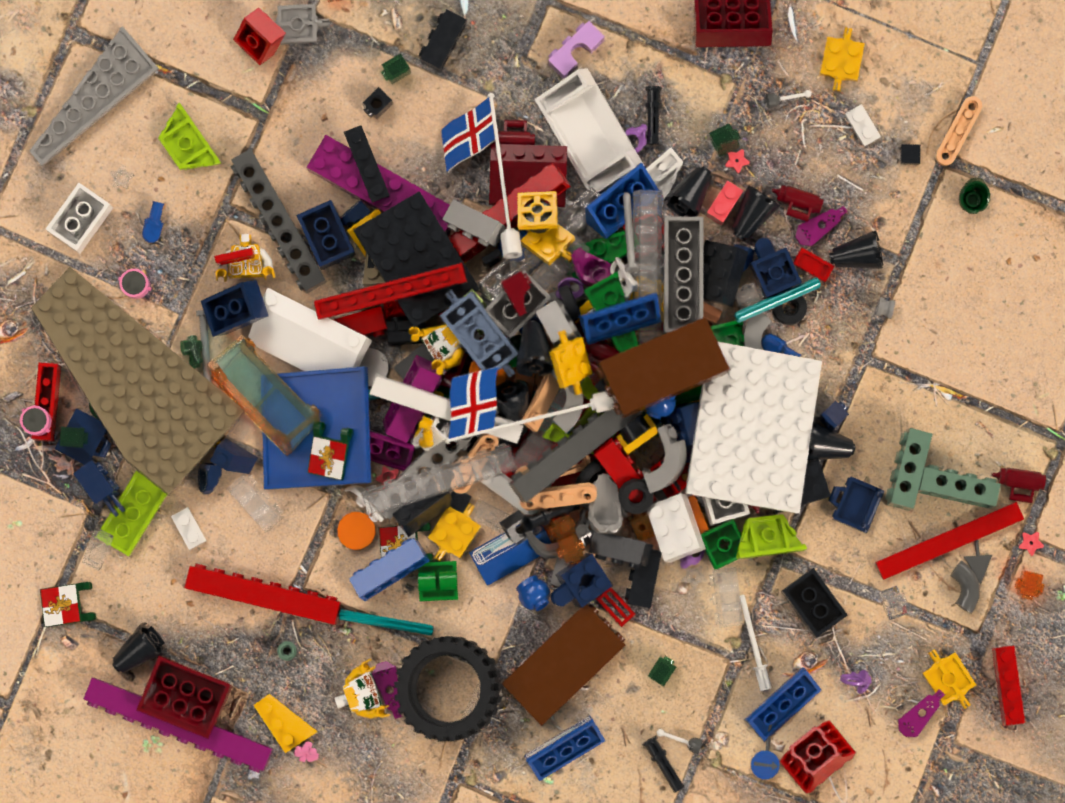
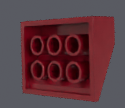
M694 0L695 47H762L772 45L773 28L770 0Z
M491 144L489 205H496L497 201L503 199L496 144ZM499 144L507 196L515 188L521 187L530 177L536 176L545 166L552 163L560 168L566 178L567 146ZM566 190L557 196V207H565Z
M159 656L136 710L209 739L226 704L232 685Z

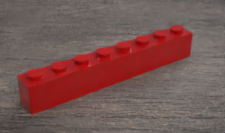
M554 163L545 166L539 174L530 177L525 184L515 188L507 196L511 228L518 225V193L556 191L558 196L571 187L560 168ZM500 199L495 206L483 211L482 214L499 221L507 229L503 199ZM460 230L453 233L449 240L462 261L466 263L484 250L486 246L478 243V239L475 237L469 239L462 235L463 231Z
M197 563L195 567H189L184 586L185 589L336 625L341 602H337V597L326 595L325 599L318 597L319 593L312 591L304 594L300 593V588L289 586L288 589L281 588L282 584L271 581L270 585L262 583L263 579L251 577V580L243 579L244 575L234 572L230 576L225 574L226 570L214 568V571L206 570L207 566Z

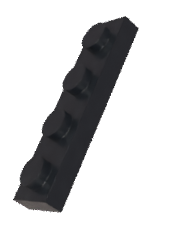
M362 125L345 131V137L371 202L375 203L390 197Z

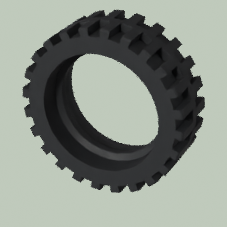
M436 637L421 642V645L410 650L409 656L403 658L401 661L403 665L396 672L399 677L398 681L394 682V688H397V695H394V698L400 704V708H397L399 714H404L406 717L404 722L407 725H412L414 732L417 734L422 733L425 735L424 738L429 740L435 739L438 742H452L469 738L482 731L481 729L484 726L489 725L491 717L496 715L498 711L496 709L497 704L501 703L502 697L499 696L500 689H503V683H499L498 676H501L500 670H496L494 666L496 662L494 658H490L487 655L488 651L485 648H480L477 646L478 643L468 641L463 637ZM441 656H455L465 660L473 667L480 682V696L475 708L469 715L454 722H444L431 717L422 708L417 696V681L422 669L430 661Z

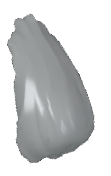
M602 473L593 482L597 488V497L593 502L589 503L588 519L594 532L598 534H611L618 532L621 528L623 516L618 498V486L610 479L609 474Z

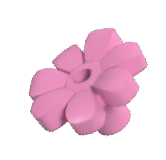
M305 742L303 747L297 746L294 751V755L299 757L301 762H305L306 759L308 762H313L319 756L316 753L317 750L312 748L311 742Z

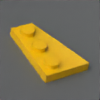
M271 694L254 704V707L285 753L318 732Z

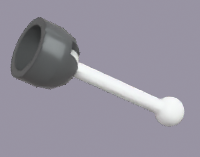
M806 90L804 93L779 97L776 93H767L765 95L768 109L775 108L782 100L804 96L809 98L811 91Z
M663 729L657 730L658 736H665L685 743L691 752L699 754L703 739L691 738L688 741L666 733Z

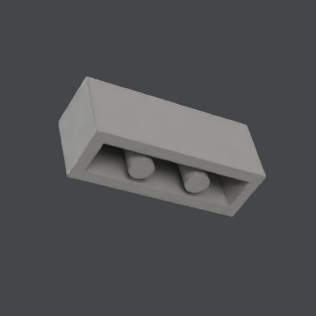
M454 199L442 219L448 223L447 227L457 232L459 229L463 231L462 235L469 239L475 237L478 239V243L486 247L489 244L496 247L501 238L500 234L506 229V226L499 221Z

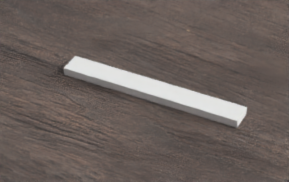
M376 374L370 390L371 395L451 421L450 399ZM496 415L494 427L515 421ZM524 424L487 432V434L517 443Z

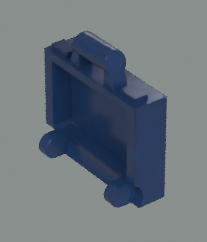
M76 408L55 450L85 465L93 460V456L105 458L112 444L104 437V434L107 435L108 432L101 421ZM102 440L104 444L100 452L98 453L96 452V449Z
M850 477L847 478L846 487L834 486L828 501L837 508L834 510L832 520L867 534L883 497L884 490ZM840 491H842L843 495L841 497V500L839 503H837L836 501L839 496Z

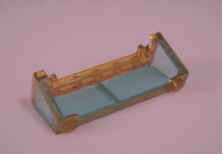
M241 335L207 364L210 376L234 402L245 410L244 413L288 456L312 431L313 423L320 422V411L314 404L311 406L305 404L256 353L254 349L256 347L255 343L249 337L246 339Z

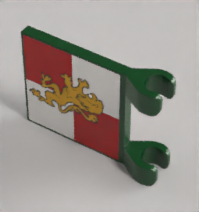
M314 422L307 473L343 480L353 429L342 428L340 431L341 440L323 437L325 423Z
M425 524L410 537L405 534L400 526L378 527L381 558L385 556L387 551L400 547L402 542L407 539L415 538L418 541V532L430 531L431 524ZM426 554L430 560L429 562H432L434 560L433 554Z
M92 582L40 589L44 627L96 620V613L94 612L82 614L79 591L91 590L93 588Z

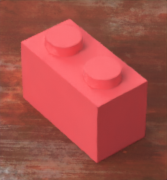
M727 180L707 211L706 216L722 226L744 190Z

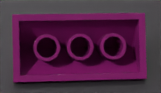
M370 430V461L404 471L412 463L416 448L411 442L408 441L406 443L392 436Z

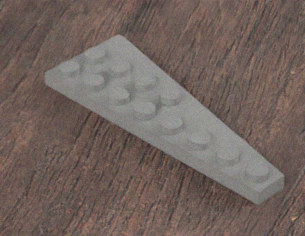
M123 26L119 29L113 40L109 42L102 55L100 54L91 70L83 77L71 97L64 103L57 116L53 118L46 131L41 134L30 149L31 154L42 166L159 70Z

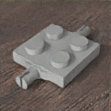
M315 4L277 6L278 16L274 22L286 32L280 45L317 43L318 28L330 26L329 18L318 19Z

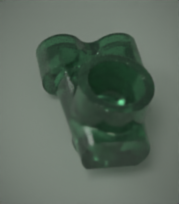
M196 335L188 336L186 340H181L180 349L182 355H189L190 366L194 369L201 366L200 363L203 362L201 340H197Z

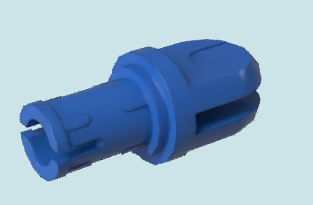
M152 201L150 216L144 220L142 236L148 243H154L160 238L164 224L160 220L164 203Z
M767 334L761 340L762 348L765 351L797 357L801 356V354L787 347L786 341L776 335Z

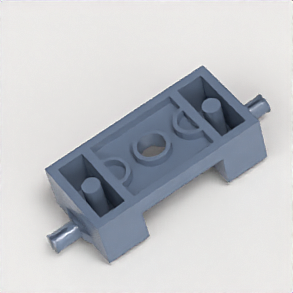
M452 290L445 295L452 304L440 317L480 369L485 370L499 366L498 370L503 369L509 378L516 372H514L509 363L512 358L518 355V349L490 317L475 293L471 291L465 297L459 299ZM482 329L485 333L484 339L477 340L474 337V331Z

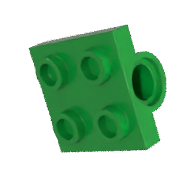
M457 561L427 562L418 568L420 602L458 600Z

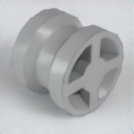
M880 297L876 316L884 315L891 319L895 300L887 301Z

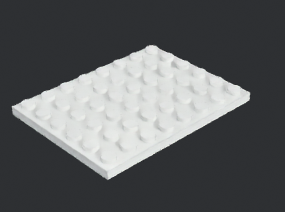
M718 342L730 370L727 374L702 384L685 494L798 514L801 506L822 361Z

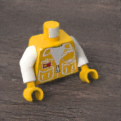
M241 234L240 245L231 246V250H228L226 253L252 248L255 257L219 266V269L216 270V281H218L219 277H224V282H226L227 273L230 279L264 277L267 280L266 276L269 274L275 278L272 259L266 250L260 248L258 244L251 245V234Z

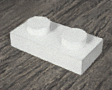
M862 104L845 113V117L863 147L881 137Z
M189 507L171 516L189 550L207 541Z

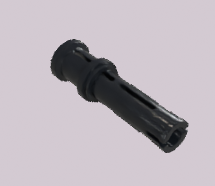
M647 86L645 87L647 91L645 106L648 109L647 144L658 145L659 109L662 107L660 91H662V87Z
M580 504L554 507L547 510L539 509L535 514L524 516L525 526L529 531H534L536 527L548 525L553 519L579 510Z
M655 735L642 743V745L647 748L651 755L650 759L653 762L656 761L673 792L676 793L685 786L665 756L666 750L662 749L657 741L658 737Z

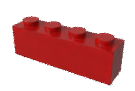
M381 306L333 319L366 337L370 335L379 337L385 335L384 332L387 331Z
M38 363L34 406H40L47 410L52 422L49 433L31 436V439L35 441H55L62 368L59 364Z
M610 437L593 450V453L619 489L628 480H643L644 474L639 468L635 469L632 464L635 462L629 454L625 455L622 452L623 446L618 439L613 440ZM633 490L629 494V500L633 503H638L643 498L641 490Z
M1015 646L992 648L1002 725L1025 723Z

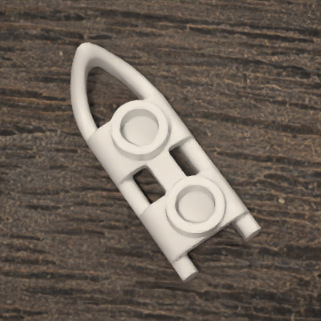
M616 257L610 267L611 275L614 274L616 266H619V281L625 298L629 299L632 292L637 291L638 282L633 279L630 273L625 271V264L621 258Z
M351 485L345 488V492L350 491L358 496L356 503L361 508L366 506L369 509L368 516L373 522L378 520L382 522L384 518L387 519L377 507L374 508L372 504L375 499L365 488L359 485Z

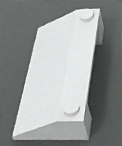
M588 68L576 70L535 99L561 146H567V156L591 197L609 188L629 171L636 168L639 163H642Z
M267 288L263 300L269 316L252 324L247 340L249 344L303 371L360 366L372 340L330 318L318 320L315 311Z

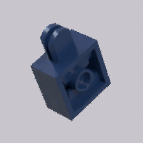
M760 238L755 243L754 250L758 260L751 262L750 268L764 300L802 283L787 248L775 251L771 240L768 238Z
M699 402L677 405L669 416L661 417L664 425L671 424L676 430L677 442L685 440L687 449L686 463H690Z
M91 460L73 474L95 505L101 508L107 505L113 515L117 517L119 513L111 501L113 500L121 512L125 511L124 506L117 498L120 495L118 491L120 487L114 479L107 476L109 472L103 464Z
M585 553L555 574L561 586L552 591L550 597L554 605L563 607L572 601L576 607L582 608L613 585L593 554Z

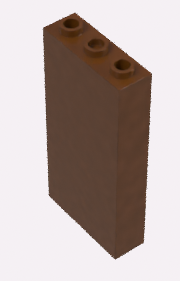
M703 317L600 361L596 371L601 380L604 379L606 394L608 397H612L615 403L613 404L615 413L617 415L620 414L623 419L723 376L729 372L730 367L707 318Z
M592 604L580 608L503 682V686L541 726L626 646L623 643L625 638L619 632L615 634L610 629L612 625L606 618L602 620L597 615L599 611Z

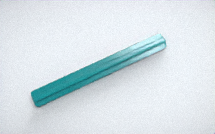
M813 278L737 311L734 317L738 323L814 291L820 288L821 283L818 278Z
M343 609L339 612L340 620L430 636L434 631L433 625Z

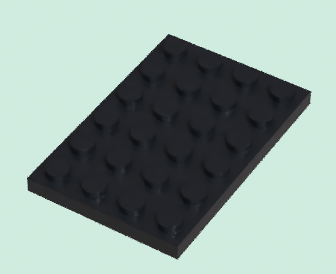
M420 191L353 230L384 282L463 263L467 279L466 283L396 300L413 327L421 325L450 308L452 302L445 295L450 290L459 299L471 289L475 292L480 289Z

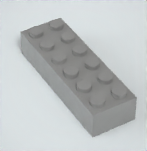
M665 216L663 219V334L703 318V217Z

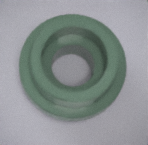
M285 641L278 646L277 653L282 660L289 661L296 656L297 649L292 642ZM286 647H289L291 650L288 655L284 653Z

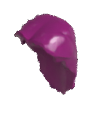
M581 247L573 251L571 258L576 275L586 287L589 288L611 275V264L608 261L586 253Z

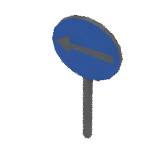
M772 724L769 725L768 732L771 730ZM771 736L766 740L765 751L756 753L751 762L753 773L763 780L775 777L780 768L778 757L769 751Z

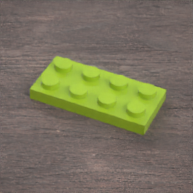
M136 471L119 498L125 511L121 512L115 504L114 507L119 515L115 517L111 512L96 537L130 557L167 495L145 476Z

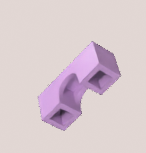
M590 21L586 24L581 23L575 30L577 33L572 37L568 36L562 42L563 46L559 50H553L548 56L550 58L548 64L563 79L568 77L578 67V63L571 55L575 48L583 47L592 53L605 41V36Z

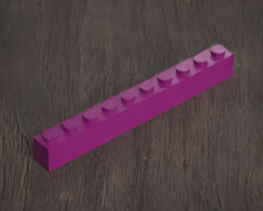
M91 678L83 698L88 701L87 705L98 708V706L106 708L104 712L114 716L116 713L124 715L122 719L132 723L134 720L141 722L140 726L151 730L152 727L159 729L158 733L164 736L174 735L177 737V741L187 744L188 741L194 743V747L199 750L205 751L206 748L212 750V755L223 759L224 756L231 758L230 762L240 766L242 763L249 765L248 769L254 772L265 771L273 748L218 726L214 727L209 739L137 711L136 709L142 696L100 679Z

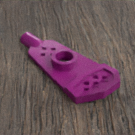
M844 206L838 210L830 209L808 220V222L798 225L795 238L800 245L812 247L841 221V216L848 211ZM819 222H824V223H825V227H824V228H820V227L818 226V223H819Z
M384 661L375 666L372 676L385 705H389L387 709L391 710L394 719L402 717L397 709L400 708L399 701H395L394 695H397V688H394V682L398 681L395 665ZM387 687H393L394 692L388 694L386 691Z
M939 689L934 695H927L898 719L899 731L905 737H918L939 708V700L945 694ZM920 709H924L926 711V714L924 716H920L918 714V711Z

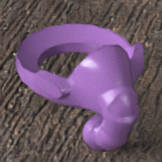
M645 124L636 128L631 127L625 132L627 136L633 134L638 137L639 145L635 148L637 153L647 144V138L645 137L647 126Z
M568 277L563 279L557 286L556 297L562 300L559 288L565 285L570 287L569 282H575L580 287L578 291H572L576 300L577 297L583 294V283L576 278Z
M700 551L697 557L689 555L680 559L681 568L686 569L690 565L699 563L705 551Z
M861 670L858 674L851 672V674H842L840 676L842 683L858 686L859 694H863L872 682L871 676L866 670Z

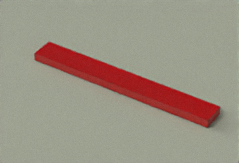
M463 263L315 300L314 305L318 320L466 283L467 279Z
M1015 502L879 560L875 564L882 580L1020 522L1024 520L1018 503Z

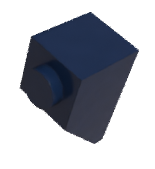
M835 401L818 419L829 430H834L849 415L847 412L848 408L841 401L839 403Z
M225 438L217 446L210 461L226 471L250 474L258 457Z

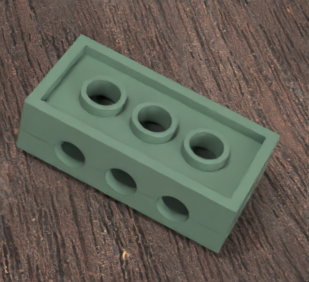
M909 428L901 434L899 444L902 447L896 453L894 463H897V467L892 470L890 476L892 486L890 489H887L885 500H888V506L907 511L914 509L932 433ZM910 446L915 448V450H916V454H915V455H913V454L910 453V451H909V447H910ZM905 465L911 468V473L905 471ZM900 483L906 486V492L901 491Z
M934 465L924 467L918 493L988 509L997 506L1001 484L996 483V479L988 477L977 479V475L970 473L959 475V471L952 469L941 471L939 470L940 467ZM936 478L942 480V486L936 483ZM956 482L961 485V490L956 489ZM975 486L980 489L979 495L974 491Z

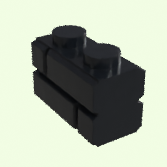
M392 317L391 321H387L389 346L423 344V342L421 341L422 337L416 342L411 340L409 329L412 326L408 320H402V317ZM426 322L422 323L417 327L420 330L422 328H426Z

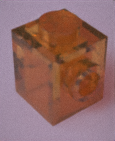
M648 512L633 514L630 523L637 539L644 541L654 537L655 533Z
M567 514L551 520L546 525L547 534L551 540H559L576 533L573 518Z
M575 533L556 539L558 545L556 552L560 560L563 559L565 563L569 562L570 564L581 561L580 558L584 556L583 551L585 547L582 540H578Z
M1025 570L1021 571L1020 578L1017 577L1015 583L1017 594L1022 595V599L1031 601L1033 598H1039V594L1042 595L1044 590V583H1042L1043 575Z

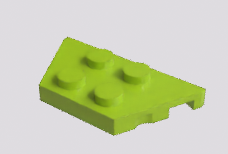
M178 103L172 117L166 123L165 129L162 130L158 137L162 145L180 170L220 165L221 161L185 109Z
M783 514L754 517L745 520L736 557L737 559L800 552L805 551L807 547L796 537V531L788 524Z

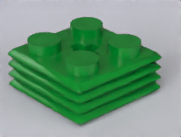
M733 519L701 534L706 548L705 551L714 570L738 560L736 556L741 533ZM723 539L724 542H729L727 550L719 547L721 544L720 540Z

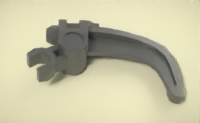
M582 509L580 511V518L570 526L571 534L559 541L545 544L539 541L532 532L527 531L525 533L526 538L536 554L543 558L554 559L573 551L578 552L589 545L594 531L589 530V519L585 518L588 510Z

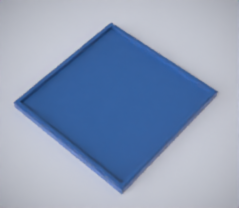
M368 367L261 375L264 490L371 483ZM314 422L325 423L323 437L341 440L340 431L342 428L353 429L343 480L307 473Z

